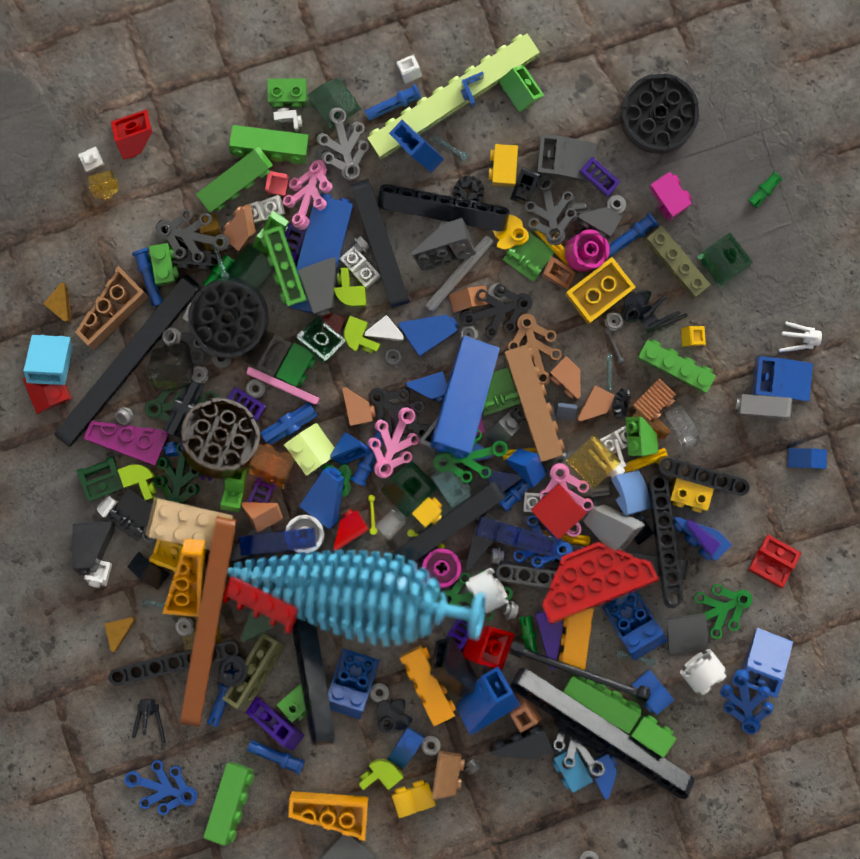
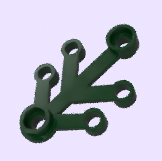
M191 378L184 379L182 387L169 403L164 402L170 393L175 392L176 384L172 381L166 382L158 398L147 402L145 406L146 415L152 419L160 417L168 422L170 415L165 411L172 410L176 399L181 396L186 386V381ZM170 383L173 384L171 391L167 389V385ZM207 391L198 398L196 405L208 401L210 395H213L214 398L219 397L217 393ZM153 406L158 407V411L156 413L152 412Z
M179 442L176 447L179 453L176 473L171 466L169 458L161 457L157 461L158 467L165 470L174 486L173 492L169 488L165 476H157L154 484L162 489L167 500L185 504V501L200 492V487L197 484H189L186 492L181 494L182 487L196 476H201L202 474L198 472L196 474L195 470L190 467L189 472L184 475L186 461L182 455Z

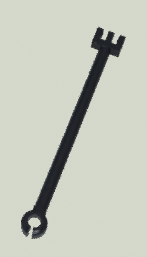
M513 642L510 646L509 653L519 658L524 656L630 694L640 701L649 702L651 692L650 688L640 685L639 688L630 687L525 649V645Z

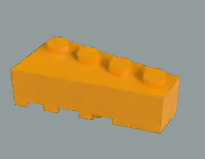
M185 539L162 614L199 617L205 580V540Z
M594 607L564 619L563 627H567L566 634H562L561 645L564 646V652H560L559 661L585 670Z
M419 645L401 654L400 660L402 664H405L407 674L411 681L414 682L415 690L422 699L423 706L433 726H436L454 717L453 711L456 710L452 699L448 701L445 695L448 693L446 687L430 675L431 664L428 659L431 656L427 648L423 649L422 645Z
M292 791L289 802V817L312 825L322 826L324 829H332L341 832L343 835H351L365 841L369 796Z

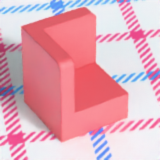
M270 171L265 187L267 194L285 197L289 182L288 175Z

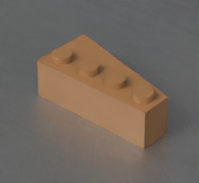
M119 266L114 271L115 274L111 280H108L105 285L106 288L100 297L98 296L95 305L87 313L75 332L93 350L149 298Z

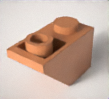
M249 204L243 207L239 206L233 213L235 216L233 220L228 221L223 228V234L230 239V245L238 251L245 248L256 233L252 209Z
M565 356L549 373L552 376L550 380L555 385H561L566 389L564 393L571 400L573 398L577 400L581 396L580 369Z
M513 691L521 706L512 710L510 715L519 731L522 732L537 724L542 717L533 703Z

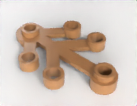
M523 314L517 321L519 330L513 341L508 344V349L511 350L510 345L512 343L520 347L519 343L526 333L527 346L532 348L534 353V364L538 366L540 375L546 376V381L541 382L539 380V383L546 386L550 382V375L544 371L539 350L549 355L555 361L561 358L562 353L559 349H553L536 340L534 332L544 336L548 342H553L556 339V333L553 330L548 331L537 325L533 315ZM529 320L530 326H524L523 321ZM553 333L554 339L549 340L547 334ZM554 351L559 352L558 358L552 356Z

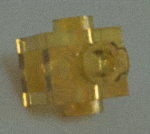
M112 170L88 176L89 189L94 199L100 197L102 201L113 198L112 194L119 192L118 181L114 177Z

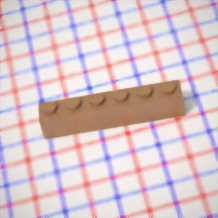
M526 344L505 351L504 355L540 461L543 462L563 455L562 451L565 450L562 439L558 440L556 432H559L556 421L552 422L550 414L553 411L550 403L545 401L544 396L547 393L544 384L540 385L538 377H541L538 366L534 367L532 359L535 357L532 348H528Z

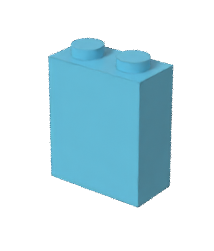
M32 335L24 367L26 383L65 385L73 350L70 337Z

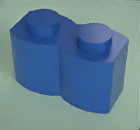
M649 669L631 683L633 688H639L640 685L650 688L651 696L649 702L643 704L650 714L654 711L657 715L674 701L673 697Z

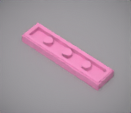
M249 367L246 372L249 376L312 404H319V397Z

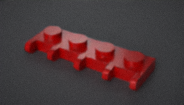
M230 577L222 599L224 603H228L230 598L237 601V609L240 611L244 608V605L254 609L253 617L259 618L261 613L270 617L269 624L273 627L277 621L286 625L284 632L288 634L291 632L298 614V608L294 605L288 604L280 598L277 599L273 595L236 577Z

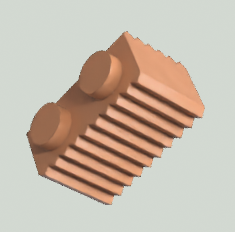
M659 378L631 407L646 422L651 420L654 422L661 416L659 411L664 406L668 408L675 401L673 397L676 394Z

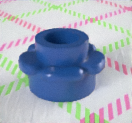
M169 442L163 447L165 456H179L176 449L177 442Z

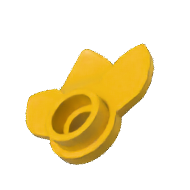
M509 215L505 231L493 230L495 237L499 240L497 247L507 250L515 245H523L529 239L528 231L523 228L522 221L513 215Z

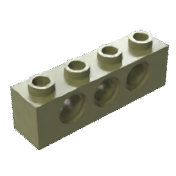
M662 226L644 240L692 299L711 285Z
M262 633L246 659V665L249 669L247 671V678H245L243 684L230 687L223 700L236 709L247 712L286 644L272 635Z

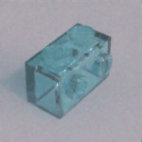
M438 471L431 476L451 508L471 496L469 492L472 489L469 484L462 482L460 477L452 472Z

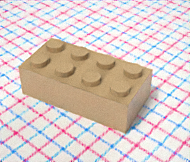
M154 497L145 535L150 538L183 545L185 539L205 540V549L211 550L217 516L232 519L233 515Z

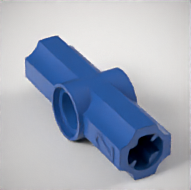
M308 402L294 412H289L279 418L275 424L263 430L261 435L270 447L285 436L288 437L301 429V426L315 419L318 415Z

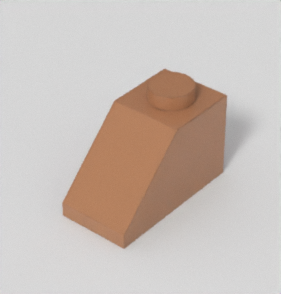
M596 385L593 386L576 420L581 422L606 414L608 410L612 411L615 395Z
M342 388L350 426L373 422V417H376L374 406H370L368 401L348 388Z

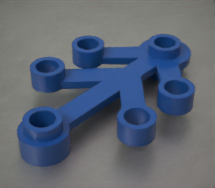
M534 515L527 518V524L532 528L536 538L517 533L512 527H505L501 532V537L505 543L511 544L518 541L533 546L525 551L518 550L514 553V559L517 563H523L527 558L544 550L551 552L543 557H533L532 565L536 569H541L545 564L555 559L561 561L564 555L573 552L569 543L563 542L561 538L558 540L545 526L546 532L551 534L555 544L547 542L539 526V520ZM531 520H536L535 524H530ZM506 532H512L510 536H505ZM561 548L566 549L564 553L559 552ZM522 554L523 558L517 559V555ZM536 560H541L539 565H535Z
M741 669L736 671L732 677L733 684L739 687L741 699L732 693L733 689L729 685L722 686L720 695L729 699L723 706L724 711L741 721L742 729L745 733L753 735L760 730V721L767 715L772 714L774 706L770 702H764L761 711L753 716L752 710L763 700L768 699L771 691L768 687L761 686L757 695L750 701L747 687L749 675L745 670ZM736 705L744 711L745 715L735 709Z
M155 760L151 764L152 770L156 772L161 783L140 777L137 771H130L124 777V782L128 787L140 785L159 791L140 800L139 805L142 809H148L151 804L168 795L177 798L168 803L163 802L158 806V812L161 815H166L171 809L181 804L191 806L197 801L198 795L196 790L186 785L181 775L182 769L177 765L173 766L169 773L171 777L175 778L179 789L172 787L163 770L164 764L161 760ZM156 762L161 765L160 769L154 767ZM174 768L179 770L178 775L173 774L172 770ZM131 775L136 776L135 782L130 780ZM185 793H190L191 799H186ZM144 799L148 800V806L143 805L142 801ZM162 805L167 807L166 812L161 811Z

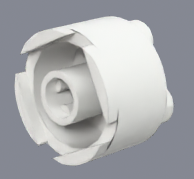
M311 515L297 516L286 527V542L295 552L311 553L317 550L325 539L324 526ZM302 529L304 531L309 530V538L301 537L303 534L301 532Z
M492 568L471 577L466 582L468 590L471 593L473 592L474 596L478 592L486 594L485 613H489L508 603V600L504 599L507 597L504 586L499 578H494L492 574L495 571Z
M710 649L706 650L708 652L706 654L700 652L686 662V669L684 671L681 669L680 674L694 692H700L702 695L711 689L710 686L716 682H721L726 677L724 673L725 667Z

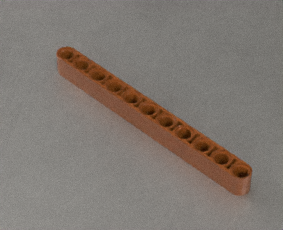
M219 516L216 518L180 724L200 727L235 534L236 519Z

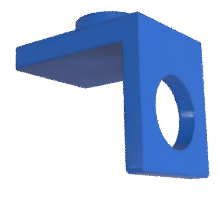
M483 71L461 81L463 87L461 94L465 101H469L471 108L475 107V100L468 85L483 79Z

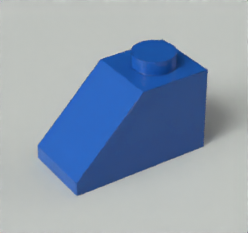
M443 371L406 383L407 388L430 400L435 399L436 402L443 400L447 387Z
M407 726L387 759L404 769L422 743L424 735Z
M604 752L593 758V760L601 762L605 768L604 773L599 778L594 779L606 800L610 796L617 774L615 766L618 764L613 755L609 756L607 752ZM592 769V771L597 774V770Z

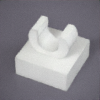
M96 147L78 154L87 173L104 166V162Z

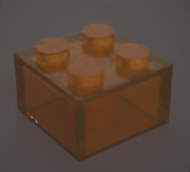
M259 444L249 464V474L285 489L294 470L295 459L286 452L279 453L275 451V448L271 445Z

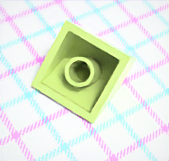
M317 423L284 444L306 476H309L330 461V454L335 448Z

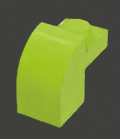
M341 268V273H337L338 285H342V287L335 288L337 298L348 307H367L365 286L350 287L349 268Z
M350 316L344 331L348 346L355 352H358L359 347L362 346V350L373 354V351L378 353L381 345L364 338L369 325L368 322Z
M136 464L118 469L124 488L139 484L145 501L155 497V486L149 480L156 476L151 469Z
M376 759L369 763L372 771L367 770L360 776L359 785L364 790L379 778L389 790L403 779L404 775L392 761Z

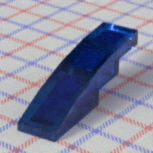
M481 516L475 535L549 557H553L558 541L554 537Z
M314 527L239 536L241 556L317 547Z

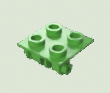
M528 232V241L523 245H515L510 248L503 261L534 282L555 252L547 244Z
M508 368L493 372L483 407L484 416L520 404L519 396L515 390Z

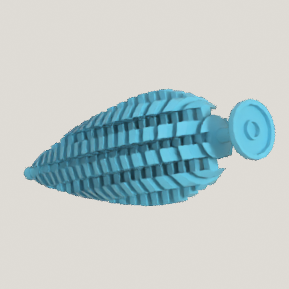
M329 550L323 551V554L313 551L311 554L300 552L295 554V556L293 554L283 555L281 559H278L277 556H272L269 560H266V557H262L257 560V567L255 559L246 560L245 568H243L241 561L234 563L233 568L228 567L227 577H236L248 584L252 583V586L273 595L277 599L280 598L288 604L294 605L298 608L297 618L306 621L305 617H307L309 623L318 626V623H320L321 629L330 631V627H333V633L337 635H342L343 630L345 631L346 638L351 640L355 638V634H358V641L362 643L367 641V636L370 637V644L373 645L379 644V638L382 639L383 646L392 645L391 640H395V645H403L404 640H407V643H412L416 641V638H419L420 633L422 638L431 634L433 623L436 621L438 627L445 616L469 620V636L472 639L478 640L484 622L486 609L485 593L478 592L476 594L472 608L448 605L444 592L441 594V602L439 601L438 603L440 583L435 577L434 580L430 578L429 572L424 567H421V571L417 570V563L409 560L408 565H405V557L397 555L396 561H393L391 553H384V559L380 558L379 551L371 552V557H368L367 550L359 551V556L356 555L355 550H348L347 555H344L343 550H335V554H332Z

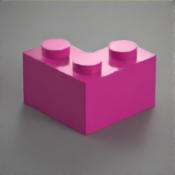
M671 172L652 183L649 187L659 202L658 209L667 222L687 210L692 204L690 194L686 190H682L679 178L675 174L672 175Z

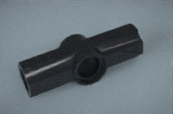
M191 379L188 380L181 396L176 399L172 407V414L163 431L177 438L180 437L184 419L189 411L196 406V402L204 388L203 385Z

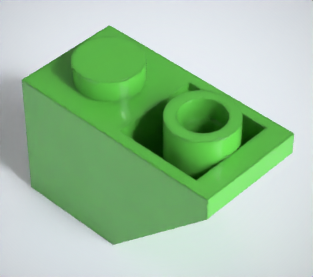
M625 417L628 456H645L658 453L657 433L643 417Z

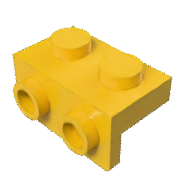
M157 539L149 561L159 567H165L175 572L183 544Z

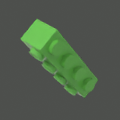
M232 125L229 143L230 154L236 157H244L257 147H260L267 158L272 161L306 164L309 135Z
M257 147L196 195L209 212H212L214 209L218 212L226 206L225 201L230 198L233 201L241 194L239 190L243 187L247 190L255 184V178L259 176L262 179L270 173L269 168L273 164L260 147Z
M282 226L263 231L264 237H261L264 249L268 248L270 255L267 256L270 267H275L277 274L273 276L276 285H281L283 292L279 294L282 303H287V306L290 307L305 302L306 297Z
M651 339V341L647 340L644 342L636 359L703 394L708 392L716 375L712 374L713 370L706 366L701 368L695 365L696 362L688 357H685V359L679 357L677 351L668 348V350L662 348V344L656 340Z
M574 674L570 676L562 691L628 734L641 715L642 708L636 702L622 698L623 696L619 692L610 691L605 685Z
M235 762L226 764L203 838L224 846L231 844L235 840L237 835L235 830L243 815L241 811L243 805L248 800V788L254 780V769Z

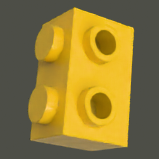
M495 144V148L491 149L490 161L494 162L493 168H489V180H492L493 186L515 187L518 146Z
M674 478L670 492V501H673L672 505L683 508L684 505L691 507V511L702 513V510L708 511L714 488Z
M428 497L412 514L426 527L430 522L435 524L442 517L440 515L442 512L440 507L442 505L435 497L432 500Z

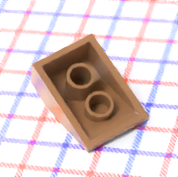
M446 751L438 752L433 784L434 799L455 796L456 790L461 789L462 779L458 777L459 771L464 769L465 760L461 759V754Z

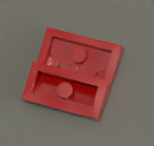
M560 483L531 508V511L558 540L587 514Z
M767 534L755 554L748 571L782 589L791 571L795 568L801 552Z

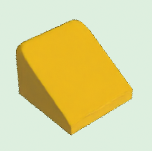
M689 326L681 328L682 346L706 345L705 327Z

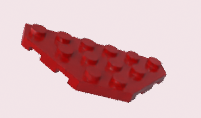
M597 542L562 557L542 608L551 625L658 582V577L650 561L638 559L618 549L615 552L605 544Z

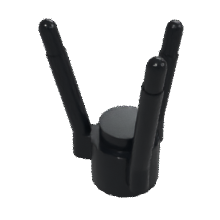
M662 296L648 312L643 314L644 319L641 320V323L649 334L661 327L686 318L688 314L677 316L681 312L676 311L660 320L655 315L651 316L652 312L665 300L666 297Z
M140 699L132 738L136 737L141 715H143L142 734L146 735L148 715H153V711H155L162 743L166 742L159 713V704H155V699Z

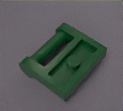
M113 456L86 469L80 468L77 470L88 502L124 489ZM110 467L111 473L87 481L86 476Z

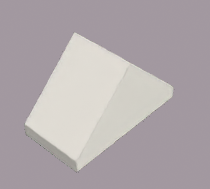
M387 315L365 332V337L404 341V336Z

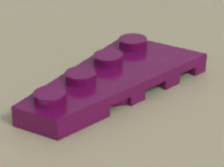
M90 421L83 439L156 467L169 433L153 428Z

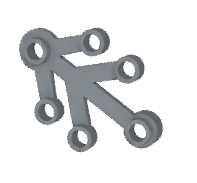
M336 107L330 111L329 118L335 123L340 144L330 139L324 133H320L317 136V142L342 154L344 162L334 158V155L328 151L322 154L321 159L324 163L332 164L341 169V174L345 179L354 180L360 173L358 164L364 153L368 151L369 144L364 140H359L356 144L357 151L353 158H351L350 152L359 135L364 132L365 127L360 122H354L352 124V133L347 141L343 125L346 113L343 109ZM335 112H338L339 115H338V117L335 119V118H334V113H335ZM357 125H360L359 131H356ZM325 136L326 140L322 143L321 138ZM364 143L365 147L361 150L360 145ZM330 155V159L326 161V156ZM349 167H352L351 173L347 172Z

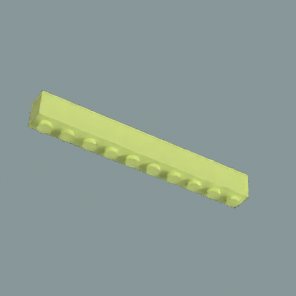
M520 34L512 40L513 43L508 46H501L492 57L490 55L484 57L480 61L481 64L476 67L474 65L464 71L465 74L463 76L452 78L446 87L443 88L441 86L437 88L429 98L424 97L420 99L414 108L411 109L409 107L405 109L397 119L392 118L385 123L386 126L382 129L376 128L370 132L367 139L379 159H384L402 147L389 134L401 120H404L420 135L468 104L469 101H465L461 94L463 89L461 81L483 71V79L468 85L475 99L497 85L499 80L512 68L522 64L525 66L538 58L540 52L529 35L525 34L522 36Z

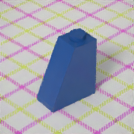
M401 120L389 133L411 157L431 173L444 160L404 120Z
M447 314L405 321L398 324L419 357L457 333L456 327L459 326L453 316L449 318Z
M331 467L322 471L299 506L329 530L338 522L345 479L341 476L340 471Z

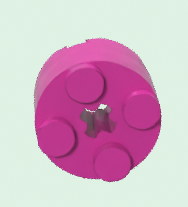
M585 230L577 234L567 242L565 248V256L569 267L579 272H589L601 266L609 256V244L606 238H603L595 230Z
M434 549L426 555L422 567L429 572L430 578L433 580L434 577L440 583V588L452 585L460 576V560L449 549ZM440 562H443L444 566L447 567V570H443V573H439V569H436Z

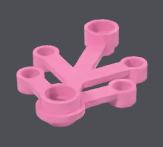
M322 160L314 161L310 165L309 171L299 179L292 178L289 182V187L294 191H298L308 180L309 183L295 195H287L283 199V204L288 208H292L303 198L299 212L292 218V223L298 230H305L310 223L306 213L312 197L315 208L323 210L326 207L327 203L321 197L316 187L317 180H319V188L324 193H328L332 189V184L325 176L327 172L326 164Z
M404 407L399 411V422L392 439L386 421L378 420L375 423V428L377 431H380L386 448L384 457L380 449V440L370 438L367 444L374 452L377 461L374 466V472L380 478L389 477L393 472V468L403 463H409L412 460V454L406 450L402 451L398 458L392 460L394 453L419 443L420 439L415 433L408 434L407 439L400 441L406 424L412 423L415 419V412L410 408ZM407 412V416L403 418L404 413ZM381 423L384 424V426H383L382 429H380V424H381ZM415 436V440L411 442V438ZM376 441V445L372 447V443ZM405 454H408L407 459L404 460Z
M555 464L550 470L552 479L547 487L540 491V499L543 498V493H548L560 483L585 511L592 510V500L589 498L584 499L569 490L566 484L568 482L576 486L581 493H585L589 490L588 482L570 475L569 468L565 464ZM557 470H563V474L560 476L556 472ZM582 483L587 485L585 489H580L579 486ZM590 502L591 506L588 508L584 507V503ZM579 522L575 524L577 526L575 530L570 529L567 531L569 536L575 537L580 534L581 525Z

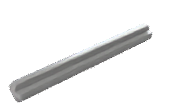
M485 236L475 247L476 254L465 259L427 302L425 307L429 311L433 312L493 244V240L490 237Z

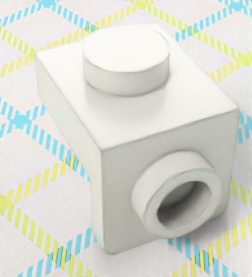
M281 108L278 109V112H273L276 124L294 122V130L299 132V127H302L301 115L297 114L296 110Z
M101 561L96 572H90V575H85L84 579L89 583L88 585L95 588H100V585L107 586L112 564Z

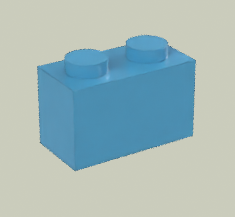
M566 748L562 752L553 755L555 761L552 764L557 773L562 772L564 778L561 780L567 790L570 788L574 793L592 783L593 780L577 751L575 752V765L573 768L567 770L562 766V761L567 755L568 748ZM566 760V763L571 765V762Z

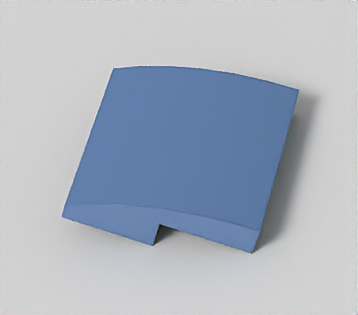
M639 470L616 475L611 479L620 494L616 501L625 516L647 511L651 508L648 489Z

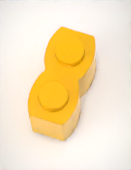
M424 780L414 782L413 787L407 789L405 786L396 788L394 790L395 793L392 794L399 818L436 806L429 783L424 782Z

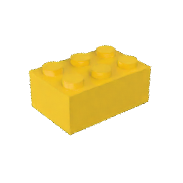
M611 257L567 291L565 296L589 325L636 287L613 257Z

